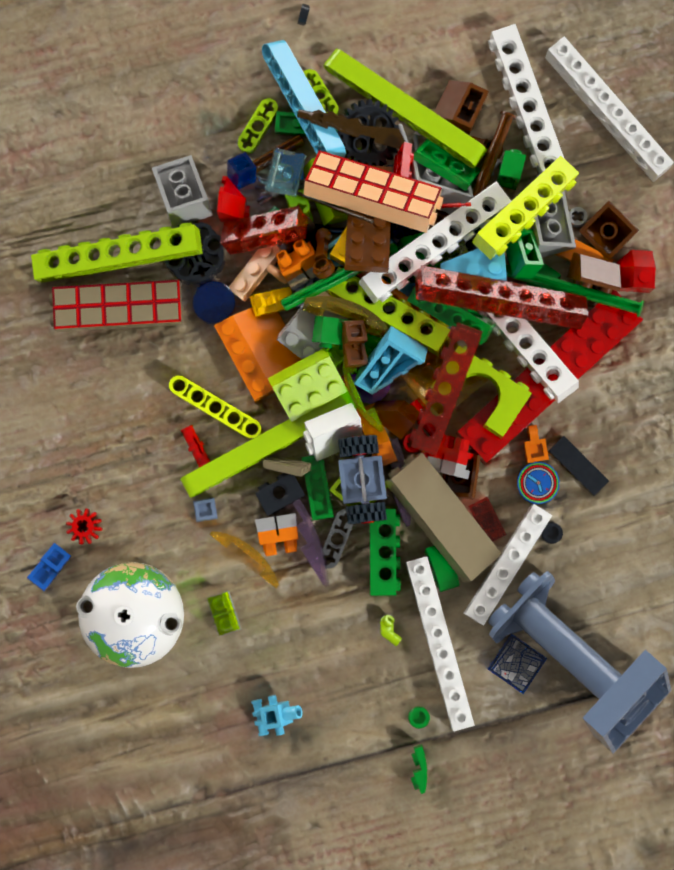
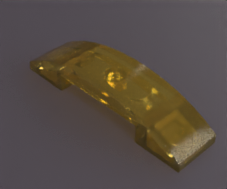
M330 296L308 297L305 299L302 310L318 316H323L324 311L327 310L353 320H364L366 333L380 338L384 337L388 326L373 312L357 303L342 298Z
M212 531L209 534L225 548H228L233 542L265 568L260 574L262 578L276 589L280 586L271 565L251 545L226 533Z

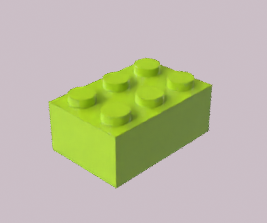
M325 348L268 378L291 422L348 392Z

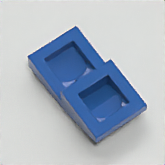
M54 543L41 558L39 564L28 575L27 579L44 592L66 565L71 555Z

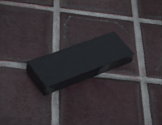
M565 436L548 451L593 496L609 482Z

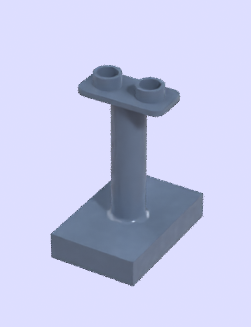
M547 571L540 577L533 572L520 584L517 591L522 597L515 605L510 608L503 604L491 615L488 623L493 628L489 636L496 643H499L507 635L524 630L591 691L599 700L585 714L583 720L593 736L614 754L672 691L667 668L645 650L621 675L546 607L549 589L555 583L553 575Z

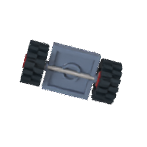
M377 435L339 439L340 457H355V459L338 461L343 504L358 502L362 504L346 507L348 524H365L387 520L385 502H369L387 499L382 456L364 458L366 455L379 453Z

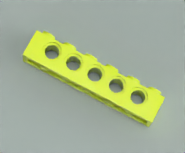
M560 156L476 234L472 243L490 260L496 254L500 257L508 249L507 244L510 241L515 243L521 237V231L524 228L526 230L530 229L536 222L535 218L538 215L542 217L550 209L548 207L549 204L553 203L555 205L563 197L562 192L564 190L569 192L577 183L575 178L579 172Z

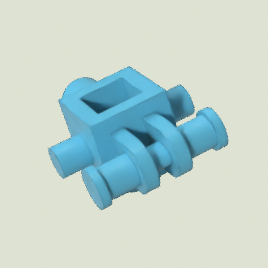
M276 695L269 696V704L263 707L261 704L262 699L251 701L254 707L253 717L257 718V721H254L255 726H258L259 736L268 735L269 731L267 729L275 728L276 736L285 734L283 726L292 723L293 719H300L302 717V708L299 705L289 706V701L278 702Z

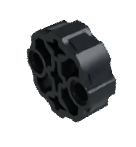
M203 222L192 223V225H195L200 230L203 254L197 256L199 262L193 256L180 258V263L177 266L170 265V260L164 262L169 272L177 277L181 283L186 285H205L212 282V279L222 272L225 265L226 249L221 236L210 225ZM181 236L175 238L174 246L181 243ZM212 242L220 243L217 250L209 249V245ZM205 257L206 262H209V263H211L212 265H210V264H208V263H203L202 258ZM203 269L206 276L202 277L199 270Z

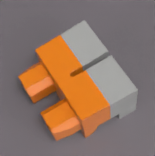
M299 239L294 243L295 251L288 254L286 250H282L276 254L281 273L292 290L309 281L307 275L310 279L316 277L313 273L316 251L310 242L306 243L303 239Z
M296 513L276 516L279 536L277 535L275 517L255 520L259 543L261 546L263 545L266 557L277 555L276 543L284 542L285 553L297 552L299 536Z

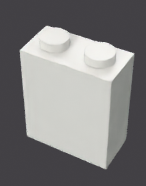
M352 403L304 422L306 431L303 432V435L307 442L305 446L309 455L313 454L316 461L338 453L339 439L363 436L361 418Z

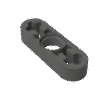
M346 509L340 510L337 513L320 555L321 565L328 569L334 568L338 564L353 524L346 522L344 529H348L347 533L340 529H334L335 525L340 527L342 520L339 519V516H344L347 513ZM334 533L342 534L344 538L343 543L334 545L331 542V536ZM329 544L335 549H340L339 553L334 551L333 558L336 559L335 562L326 565V560L323 557L324 555H329L331 550L326 549L327 545Z

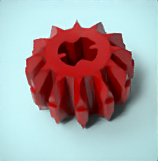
M86 508L84 513L77 509L78 517L73 514L69 515L73 522H66V525L72 526V529L67 530L66 533H74L71 540L76 541L79 538V544L81 545L84 544L85 539L88 544H91V536L95 539L99 538V535L95 533L96 530H103V528L97 527V524H100L102 519L94 520L97 513L93 512L90 515V509ZM86 521H87L88 523H87L86 526H87L88 530H87V531H85V530H82V531H81L82 526H81L80 524H81L82 522H83V523H86Z

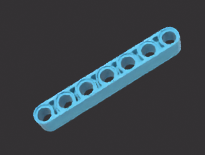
M280 40L263 44V58L316 154L320 150L345 158L344 144L334 128L328 127V129L310 123L306 119L297 117L299 109L311 112L316 110L326 112L287 42Z

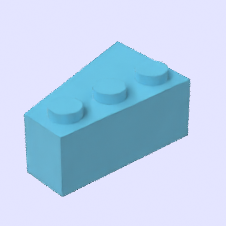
M475 249L440 264L442 289L446 293L507 288L505 252L500 257L496 254L490 260L481 250Z
M391 326L368 356V365L358 369L354 384L373 395L392 383L398 376L405 375L411 368L423 364L428 348Z

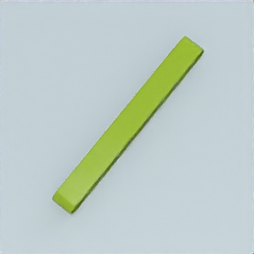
M336 48L324 63L323 67L330 74L367 99H371L373 103L380 101V107L387 104V112L394 110L392 114L394 117H398L400 121L467 166L475 168L487 152V149L480 142L342 50Z
M346 392L292 422L288 419L183 476L180 480L189 497L193 498L304 438L303 432L306 431L304 422L349 403H352L355 409L357 407L349 392Z

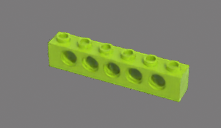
M356 276L326 291L335 299L386 328L394 327L427 347V351L438 356L450 336L451 330L447 324L440 320L434 321L429 318L430 315L427 312L411 308L412 305L404 299L399 301L392 297L393 294L384 302L379 300L376 303H367L365 298L368 295L359 284L361 279ZM350 285H355L358 287V290L354 293H349L347 288ZM386 306H393L395 311L391 314H386L383 309ZM405 316H411L414 321L411 324H404L402 319ZM428 326L432 329V333L424 335L420 330Z

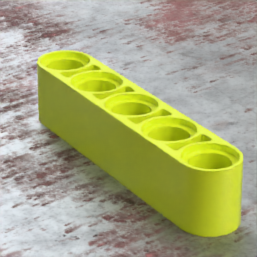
M175 376L170 380L169 388L175 396L245 438L251 440L262 434V427L257 420L185 377ZM182 381L185 383V388L179 392L175 391V384ZM194 393H203V399L200 402H193L192 397ZM220 403V412L212 413L210 411L211 405ZM231 414H238L240 420L236 424H230L228 421ZM251 424L258 427V431L254 435H249L246 432L247 427Z

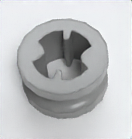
M581 207L571 209L569 212L571 225L576 228L583 226L587 220V212ZM576 213L578 215L581 213L583 215L581 217L582 221H574V215L572 214Z

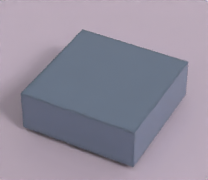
M215 498L193 501L196 522L218 519Z

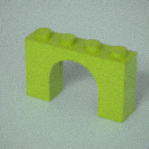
M458 346L429 391L447 403L459 384L466 378L482 376L489 379L497 389L498 403L483 427L499 438H502L532 393L528 391L529 387L522 382L515 383L510 379L511 376L507 372L494 369L492 367L493 364L487 359L482 358L480 360L474 356L475 352L469 347L464 346L462 348Z

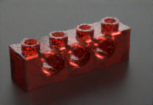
M294 206L224 222L220 243L230 255L306 239L308 217L300 206Z

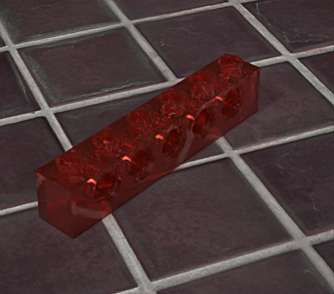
M459 322L456 327L452 325L448 338L451 339L449 347L444 346L440 359H443L441 368L436 367L432 378L436 380L433 389L428 388L424 399L428 401L426 408H421L417 417L420 424L418 429L413 428L409 439L412 442L411 447L434 456L437 455L483 331ZM459 341L467 344V349L462 354L457 353L454 349L455 344ZM450 362L458 363L459 371L456 374H449L447 372V365ZM443 382H448L451 385V392L447 395H442L439 392V386ZM434 403H440L443 406V413L439 416L434 415L431 411ZM428 423L433 424L436 428L435 434L432 436H427L423 431L424 426Z

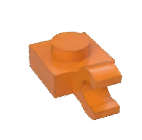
M537 425L527 426L529 441L523 442L527 463L549 460L546 439H539Z

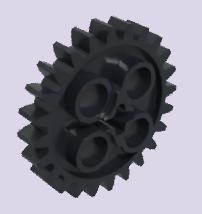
M369 99L366 100L365 104L363 100H360L358 105L356 103L351 104V109H344L346 114L344 116L347 119L359 118L363 126L376 127V120L379 119L382 122V127L399 129V126L395 124L399 118L391 117L394 110L387 112V104L380 107V101H375L373 104L372 100ZM337 132L344 144L346 159L351 157V160L379 166V163L386 165V159L393 160L391 153L395 154L398 152L396 148L382 145L379 151L374 143L375 138L360 135L356 138ZM357 139L362 143L361 150H358L355 146Z

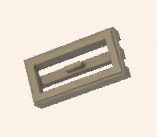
M272 455L263 460V467L266 469L299 477L311 471V463Z

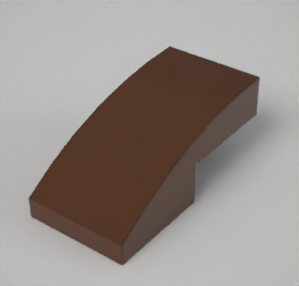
M364 320L343 322L342 344L345 368L365 367L368 365L365 343L368 341Z

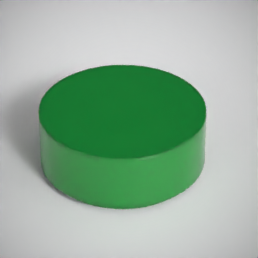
M416 706L410 710L408 720L413 727L421 729L428 725L430 714L424 707Z

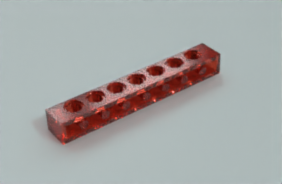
M421 265L415 279V295L418 300L580 330L588 317L586 296Z

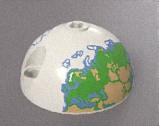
M121 563L102 571L87 586L82 598L76 605L79 627L86 644L102 660L119 667H143L161 659L175 645L183 627V603L175 584L162 571L144 563ZM87 600L93 605V609L89 613L83 609V604ZM125 610L130 615V619H126V622L121 617V613L125 612ZM171 617L177 620V627L174 630L167 627V620Z

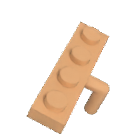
M279 222L228 289L246 302L268 272L283 284L288 283L281 271L274 265L278 261L276 254L281 251L276 244L291 230Z

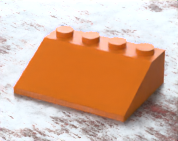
M251 307L214 325L255 403L275 393L268 380L269 377L302 360L277 340L279 333L285 327L279 312L255 317Z

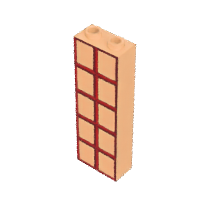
M320 150L304 184V195L425 233H427L430 225L434 226L437 218L435 211L436 209H441L444 199L440 197L441 187Z

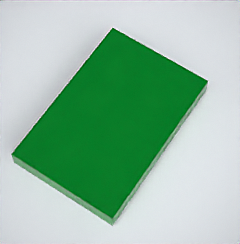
M426 139L414 153L415 161L465 191L481 171L478 167L471 168L429 139Z

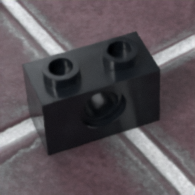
M282 473L276 477L278 481L271 485L269 482H266L258 487L259 491L255 494L268 517L305 497L294 475ZM277 487L285 489V496L281 499L274 497L273 492Z

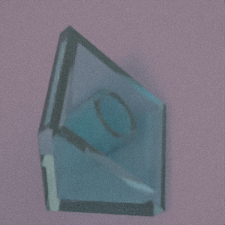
M274 147L264 189L296 197L306 155Z

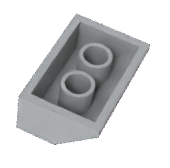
M413 159L409 170L412 171V179L441 187L440 197L444 198L442 204L466 203L474 198L471 185L465 191ZM460 207L441 208L440 210L450 215Z
M565 191L562 192L563 197L555 205L553 203L548 205L550 209L542 217L538 215L535 218L536 222L530 228L534 231L541 257L576 248Z

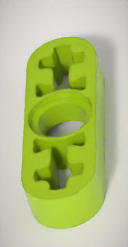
M312 69L303 71L306 78L313 80L314 87L312 89L314 92H321L325 95L323 99H319L325 112V105L327 104L328 110L338 115V105L319 74Z
M266 98L261 101L238 138V148L243 154H252L257 149L276 118L278 105L275 100ZM270 105H272L273 112L269 111L267 113L266 119H268V121H266L265 118H263L265 114L264 107H269ZM256 121L262 122L264 124L263 130L259 132L252 129L253 123ZM248 132L253 135L251 139L252 146L244 148L243 141L247 142L249 140L250 134Z

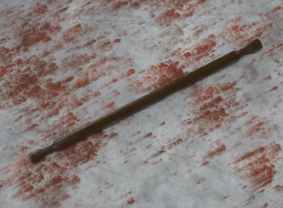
M299 191L296 193V195L302 196L305 199L360 220H365L368 223L372 224L374 222L373 219L365 218V216L328 202L306 196Z

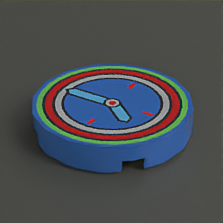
M533 462L526 465L517 477L519 494L525 501L532 504L549 502L556 496L559 490L560 480L557 472L552 466L544 462Z

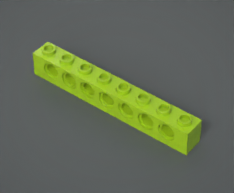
M183 223L178 228H159L157 232L145 230L140 231L139 235L135 236L130 234L119 235V239L102 238L97 243L80 242L78 246L64 245L59 246L58 250L53 251L42 249L37 254L31 255L34 280L45 283L203 254L200 230L195 225H192V223ZM181 236V243L174 246L175 238ZM158 240H161L160 247L158 249H154V243ZM140 244V250L137 253H133L134 246ZM116 248H120V253L113 257V251ZM99 251V258L93 261L94 253ZM79 255V261L73 264L74 257ZM59 259L58 266L53 268V262Z

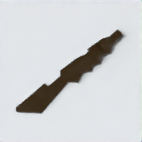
M299 109L297 113L298 118L306 119L314 125L325 129L331 127L338 132L356 138L360 135L375 138L374 143L400 149L402 144L406 142L398 128L363 126L358 118L347 119L343 114L338 116L334 112L324 113L321 110L311 112Z

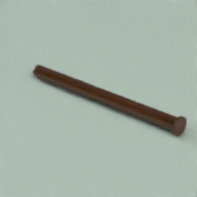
M500 112L502 115L473 189L474 197L487 188L512 120H516V116L511 113ZM466 216L467 222L473 224V218ZM464 239L458 243L459 247L448 254L446 261L461 256L466 243Z

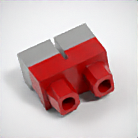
M441 434L439 444L431 445L428 460L437 472L468 479L470 471L466 470L468 459H471L474 454L468 453L469 440L457 437L455 440V437Z

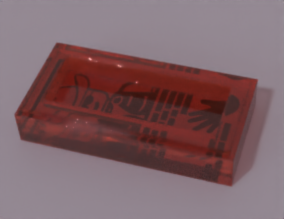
M488 497L468 506L473 518L492 542L507 535Z

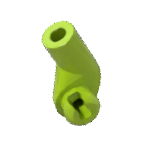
M385 615L380 620V633L394 646H397L402 637L394 632L393 616Z

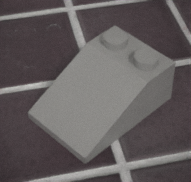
M192 155L152 168L172 228H176L185 222L192 223L213 216Z
M325 291L303 303L281 330L277 340L298 357L304 359L323 348L319 347L320 343L312 342L315 316L347 319L351 311Z

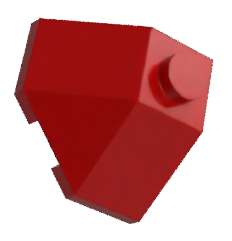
M223 176L222 183L224 186L219 189L217 205L220 222L245 224L246 218L250 217V205H247L246 198L227 176Z
M631 250L616 263L620 265V291L650 293L655 289L656 266L653 251Z

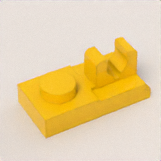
M286 287L250 296L255 317L285 311L281 300L292 295L291 288Z

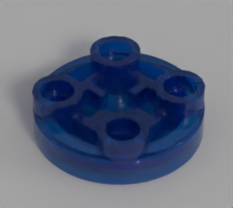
M217 281L207 282L196 290L193 296V308L196 315L207 324H217L234 313L235 297L227 285Z

